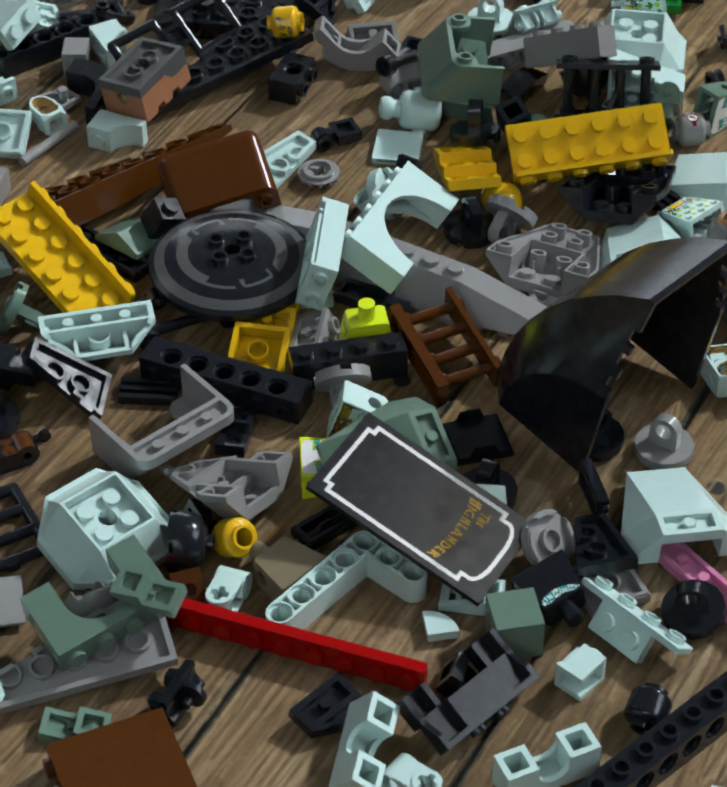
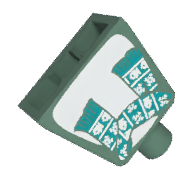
M724 81L703 84L698 89L693 112L702 113L705 120L710 121L711 133L709 136H706L707 139L727 129V82Z

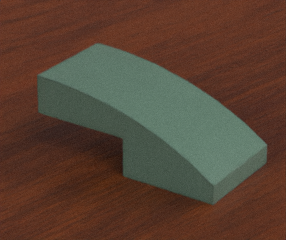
M122 565L109 591L111 596L130 605L174 619L188 592L184 584L154 577L150 570Z
M45 706L36 741L51 743L108 725L111 722L112 714L81 706L78 714Z

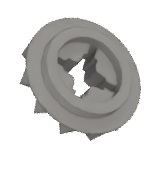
M327 159L306 161L298 169V178L301 179L303 185H308L309 188L319 187L320 190L323 186L331 187L332 183H337L340 176L338 165Z

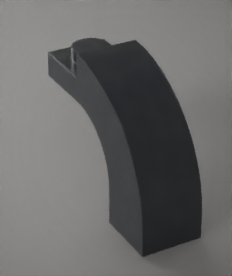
M74 58L66 70L67 88L76 94L90 97L85 106L86 124L88 125L100 109L106 110L98 79L108 69L90 60Z

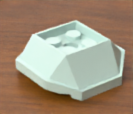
M613 8L604 18V26L614 25L617 50L636 57H654L655 61H659L661 66L682 74L684 73L686 40L677 31L668 13Z
M95 468L45 496L37 537V547L73 590L93 589L96 581H101L105 587H108L110 582L115 581L116 576L108 566L106 549L133 534L156 566L166 562V553H169L167 543L169 516L139 481L126 478L117 471H105Z

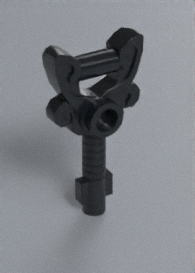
M96 0L92 9H66L56 12L57 21H65L81 14L90 13L95 15L100 22L116 19L119 24L126 25L134 24L136 15L124 10V0Z

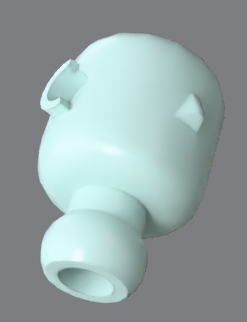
M414 87V90L404 91L400 95L399 100L393 99L390 96L380 98L379 117L381 119L390 120L391 118H397L401 128L413 132H424V134L435 131L439 127L442 115V102L424 98L421 87Z

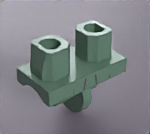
M670 81L664 82L658 87L657 95H654L653 103L662 102L666 126H671L672 121L675 119V113H681L679 88L674 82Z

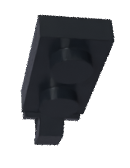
M348 277L344 279L333 293L334 302L353 308H358L360 299L372 298L375 301V306H385L387 317L389 306L400 303L405 313L411 314V303L395 296V291L390 295L381 287Z

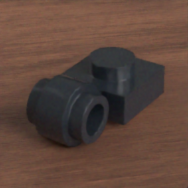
M350 117L329 122L328 128L316 127L312 130L310 138L316 141L317 150L327 151L332 147L333 141H336L339 146L362 140V131L354 119Z

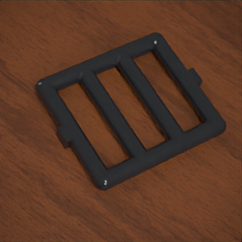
M10 483L0 487V500L11 496L16 504L0 510V524L23 516L27 525L1 534L0 548L33 535L36 540L38 537L40 520L17 483ZM36 545L0 559V572L6 570L8 573L21 569V564L44 555Z

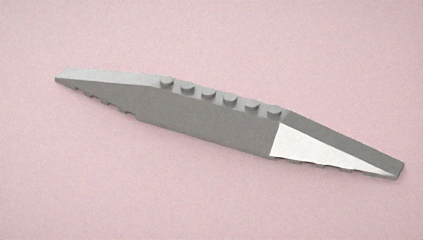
M242 199L204 211L206 213L217 210L238 209L266 213L290 223L302 232L305 237L316 214L314 211L282 205L263 210L257 208L253 201L249 199ZM346 222L345 232L353 224L352 222ZM391 237L398 249L414 263L394 289L395 296L411 303L410 311L416 313L444 304L445 289L451 287L456 296L462 298L465 310L479 332H482L484 328L497 331L498 336L508 338L509 334L516 335L532 317L547 308V306L475 267ZM341 258L339 272L334 282L341 284L348 277L378 286ZM449 314L434 319L447 325L454 324Z

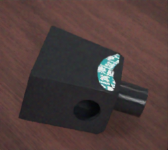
M562 549L511 578L513 590L534 587L546 625L551 626L563 619L569 627H576L584 620L585 615L580 610L586 603L584 589Z

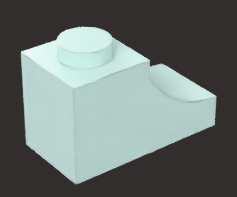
M116 19L88 26L91 48L107 69L116 62L108 50L107 44L127 33L126 28L122 27ZM126 45L120 47L122 53L127 51Z
M100 109L86 126L88 147L112 153L113 150L124 146L144 147L148 142L146 120Z

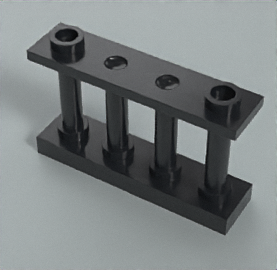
M563 55L562 59H556L557 69H564L563 106H560V109H554V118L599 112L601 110V107L598 106L600 70H615L614 94L618 96L613 109L626 108L624 107L626 70H641L639 106L650 104L651 71L661 70L659 61H655L654 57L649 56L639 57V60L577 59L576 55ZM574 69H590L588 106L585 107V110L575 109V106H573Z

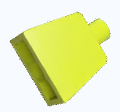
M372 298L360 299L358 308L344 311L338 340L391 333L385 306H375V301Z

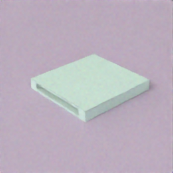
M378 129L372 154V164L396 165L399 154L420 159L424 132Z

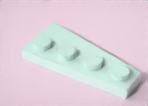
M299 130L264 150L276 188L316 150V141Z

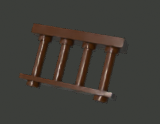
M451 287L445 289L444 304L413 314L405 313L400 303L389 306L388 321L392 333L402 332L408 350V359L436 406L447 403L448 390L451 389V386L483 375H487L494 387L498 386L497 372L501 360L498 356H494L465 310L462 298L456 296ZM449 314L454 322L453 325L425 334L417 333L414 328L416 324ZM459 334L462 335L467 343L435 355L430 353L426 347L428 344ZM474 354L479 362V365L449 375L446 373L442 374L438 365Z

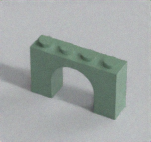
M134 534L106 549L108 566L116 577L122 565L150 570L155 578L166 580ZM49 582L20 597L26 618L62 672L70 667L74 668L81 665L89 656L98 651H105L111 648L122 637L137 633L150 621L165 617L123 601L115 611L106 616L83 618L73 614L66 608Z

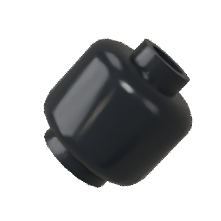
M645 683L633 688L623 714L634 732L643 735L670 714L673 704L666 689L655 683Z

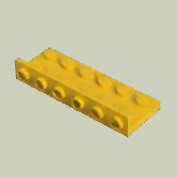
M662 102L505 125L514 184L521 183L522 186L533 185L537 183V180L547 179L548 182H556L562 180L564 176L571 175L573 177H586L589 173L598 171L600 174H610L615 172V169L625 167L626 170H636L645 164H652L654 167L668 164V161H671L674 155L673 149H670Z
M35 181L29 183L27 193L0 207V243L62 313L134 302L135 290L133 286L118 274L116 267L101 255L98 247L89 242L83 235L81 228L71 222L64 209L57 206L50 198L46 189L40 187Z

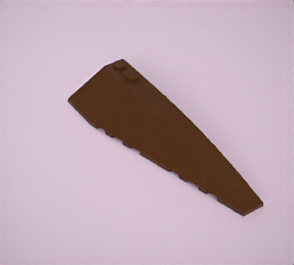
M216 124L187 135L188 141L186 139L173 140L165 143L166 149H149L141 152L142 157L134 159L127 157L89 172L90 177L82 175L68 179L67 186H49L44 189H46L53 202L64 209L74 225L80 226L116 209L161 183L157 164L162 157L223 138L233 129L229 124Z

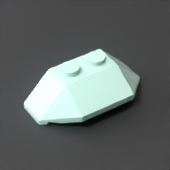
M151 300L37 317L42 340L84 361L133 354L156 323Z

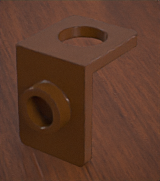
M200 566L165 575L166 580L185 585L188 591L185 598L209 604L205 598L206 589Z

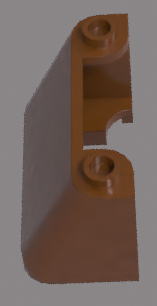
M242 131L166 155L158 161L157 171L166 198H177L186 219L201 212L248 197H252L254 205L263 210L282 205L260 139L253 131Z

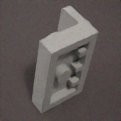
M328 307L323 308L322 311L314 310L298 315L289 347L337 341L341 329L339 320L332 315Z

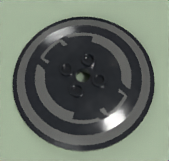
M238 209L210 211L189 217L175 224L160 236L149 256V276L157 293L171 306L184 313L202 319L222 322L255 320L280 312L295 303L307 240L304 234L290 223L266 213Z

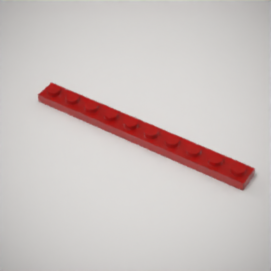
M184 598L175 619L166 617L168 625L183 628L190 632L202 633L216 637L219 640H227L246 645L252 649L275 653L281 657L301 660L311 665L327 667L344 674L360 676L373 682L393 685L406 691H413L422 683H427L428 663L199 601Z

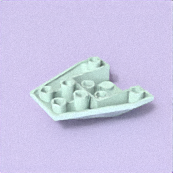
M727 152L678 155L674 164L676 166V173L670 190L682 198L693 197L723 201L724 211L727 210Z
M660 215L640 219L633 225L621 224L607 228L600 247L599 270L627 251L648 243L681 237Z
M685 467L626 472L621 535L638 556V564L659 562L662 544L704 540L713 541L718 556H727V512Z

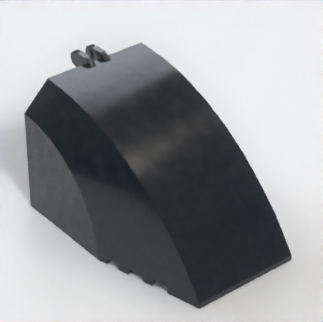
M689 237L642 245L627 251L532 317L516 333L502 358L497 372L499 405L579 472L581 459L590 457L609 398L613 392L608 383L611 377L615 380L620 378L624 369L618 363L623 353L629 356L635 348L629 342L630 340L690 389L695 386L724 312V305L719 302V299L723 301L727 295V291L721 287L722 283L724 285L727 284V273L724 271L725 267L727 268V240Z

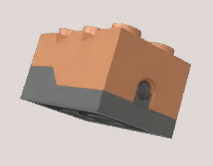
M141 37L98 81L107 111L146 120L149 123L158 114L159 107L165 106L173 98V93L180 91L191 80L183 46Z

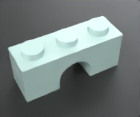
M375 691L349 703L328 787H381L386 764L375 759L374 754L378 746L385 739L393 736L400 709L399 705Z
M584 722L556 732L553 745L541 755L532 757L525 744L493 755L492 782L495 787H560L585 778L600 767L602 746L587 723Z

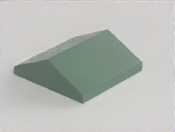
M130 217L95 234V240L136 260L151 253L154 244L158 240L148 238L140 217Z

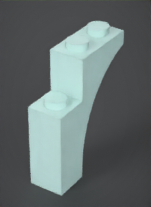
M0 0V40L7 50H14L42 19L35 9L37 4L34 0Z

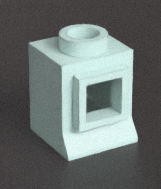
M585 643L580 648L576 647L563 661L556 663L554 685L578 701H581L604 679L607 657L602 655L599 650L591 648Z

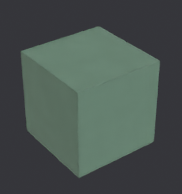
M534 587L486 594V633L494 628L510 649L522 659L543 656L545 621Z

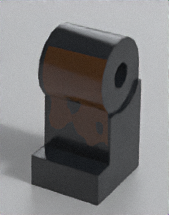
M18 431L10 437L0 440V475L21 469L38 460L40 451L31 433L28 431Z

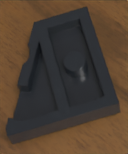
M336 673L289 709L288 717L311 739L340 733L343 731L349 703L362 697V695L339 673Z

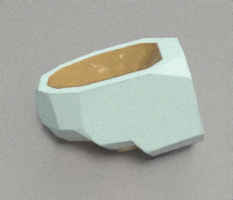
M41 95L30 99L29 111H32V120L44 134L51 136L68 124L66 112L54 99Z

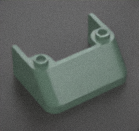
M455 13L447 17L418 43L417 61L421 92L424 98L431 101L468 103L469 99H482L483 104L499 105L504 66L478 65L477 59L471 53H457L461 38L485 41L487 55H490L495 17L465 16Z

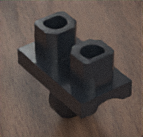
M185 660L179 669L169 668L164 675L163 682L166 686L164 692L153 691L148 699L151 710L163 707L170 726L177 727L191 706L201 707L207 700V693L203 689L205 682L195 672L193 660Z

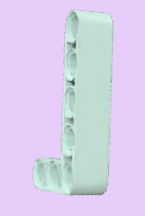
M358 531L266 608L265 619L305 630L366 577H369L406 602H421L427 596L428 572L368 531Z

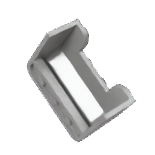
M184 363L180 366L183 396L173 401L170 405V415L175 421L130 446L93 414L88 417L92 450L111 469L126 478L135 479L230 425L234 420L233 404Z

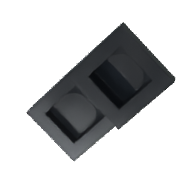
M526 66L522 67L502 84L501 93L510 97L518 95L521 100L532 97L534 87L546 83L548 73L534 68H526Z
M234 408L233 422L221 429L215 443L216 455L245 457L253 433L257 410Z

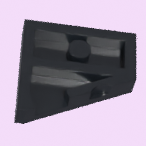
M336 0L293 1L303 13L310 15L313 19L317 20L323 15L332 25L335 24L333 15L336 12Z

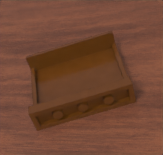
M163 707L45 744L47 759L42 760L47 779L54 778L56 785L52 787H197Z

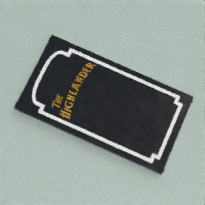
M370 412L363 416L360 423L311 481H308L305 488L477 607L483 602L486 594H488L522 548L521 532L527 518Z

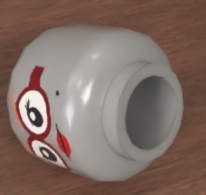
M700 112L681 113L676 117V120L672 121V138L682 147L702 145L705 142L706 136H709L711 133L710 121L705 120Z

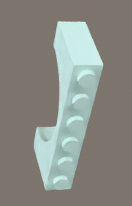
M407 161L402 169L397 166L345 232L341 258L391 295L414 263L398 249L391 239L386 228L385 215L394 213L410 215L438 229L459 201V198L411 162Z

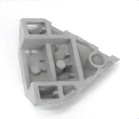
M262 451L255 452L256 455L249 459L237 458V455L193 461L189 462V465L171 467V465L159 466L162 474L195 496L222 518L242 517L252 521L254 516L261 511L269 509L271 504L282 497L293 455L291 452Z

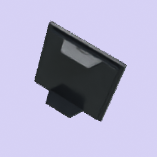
M480 408L460 412L456 421L442 424L456 455L457 466L478 463L483 458L493 460L514 456L513 449L497 413L484 416Z

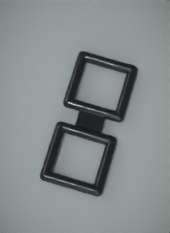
M186 0L168 11L169 17L174 22L173 25L162 29L155 19H151L110 41L107 44V48L117 61L124 55L120 47L152 31L158 41L183 46V49L190 46L197 57H199L202 52L221 39L234 36L237 28L242 24L225 0H213L233 29L202 46L181 17V14L207 0Z

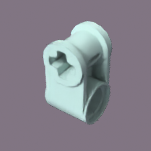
M220 565L215 572L212 582L206 589V601L210 605L238 612L251 591L252 573Z
M401 753L385 769L381 787H442L443 780L438 772L418 762L411 755Z

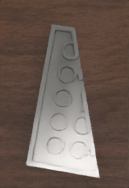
M118 599V601L103 610L99 608L85 618L106 616L115 611L123 601ZM166 617L150 621L137 633L122 637L111 648L105 651H98L89 656L81 665L74 668L70 667L63 672L46 646L42 647L39 645L31 650V654L16 664L10 663L0 669V679L5 692V697L0 703V715L179 665Z

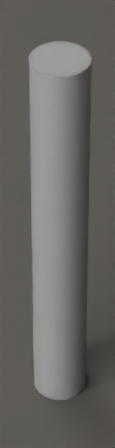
M74 120L21 156L18 159L19 163L23 167L27 166L77 131L79 124Z

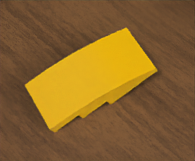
M459 145L432 148L440 178L448 191L502 187L501 176L497 174L496 162L492 160V153L489 147Z
M294 303L286 309L267 317L248 321H236L228 357L284 373L289 358L288 347L290 346L298 315H300L302 305Z

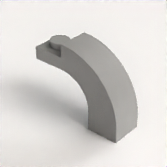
M323 15L315 20L313 35L319 44L324 45L322 56L340 68L350 71L376 70L375 64L378 58L385 55L398 57L400 54L401 44L386 28L370 38L356 40L341 34Z

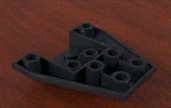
M645 164L636 170H626L625 167L615 169L616 171L610 174H600L599 171L593 172L586 177L569 178L567 182L558 186V192L583 220L633 225L644 218L668 194L676 173V166L663 165L654 167L652 164Z

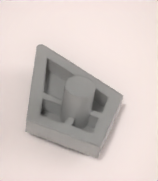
M60 86L58 89L39 94L54 99L62 106L64 111L82 101L80 95L69 90L66 86Z

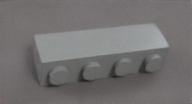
M603 21L588 23V28H585V24L569 26L570 31H566V27L551 29V34H548L547 30L533 32V37L523 38L526 68L556 65V59H562L563 55H576L577 59H601L617 56L614 25L604 26Z

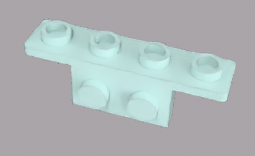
M600 575L596 577H583L581 584L603 599L588 628L634 663L643 662L655 639L677 655L691 654L693 648L685 642L686 637L673 629L668 630L660 624L662 620L654 613L641 610L636 606L638 602L633 597L625 593H618L612 588L614 584L610 580Z

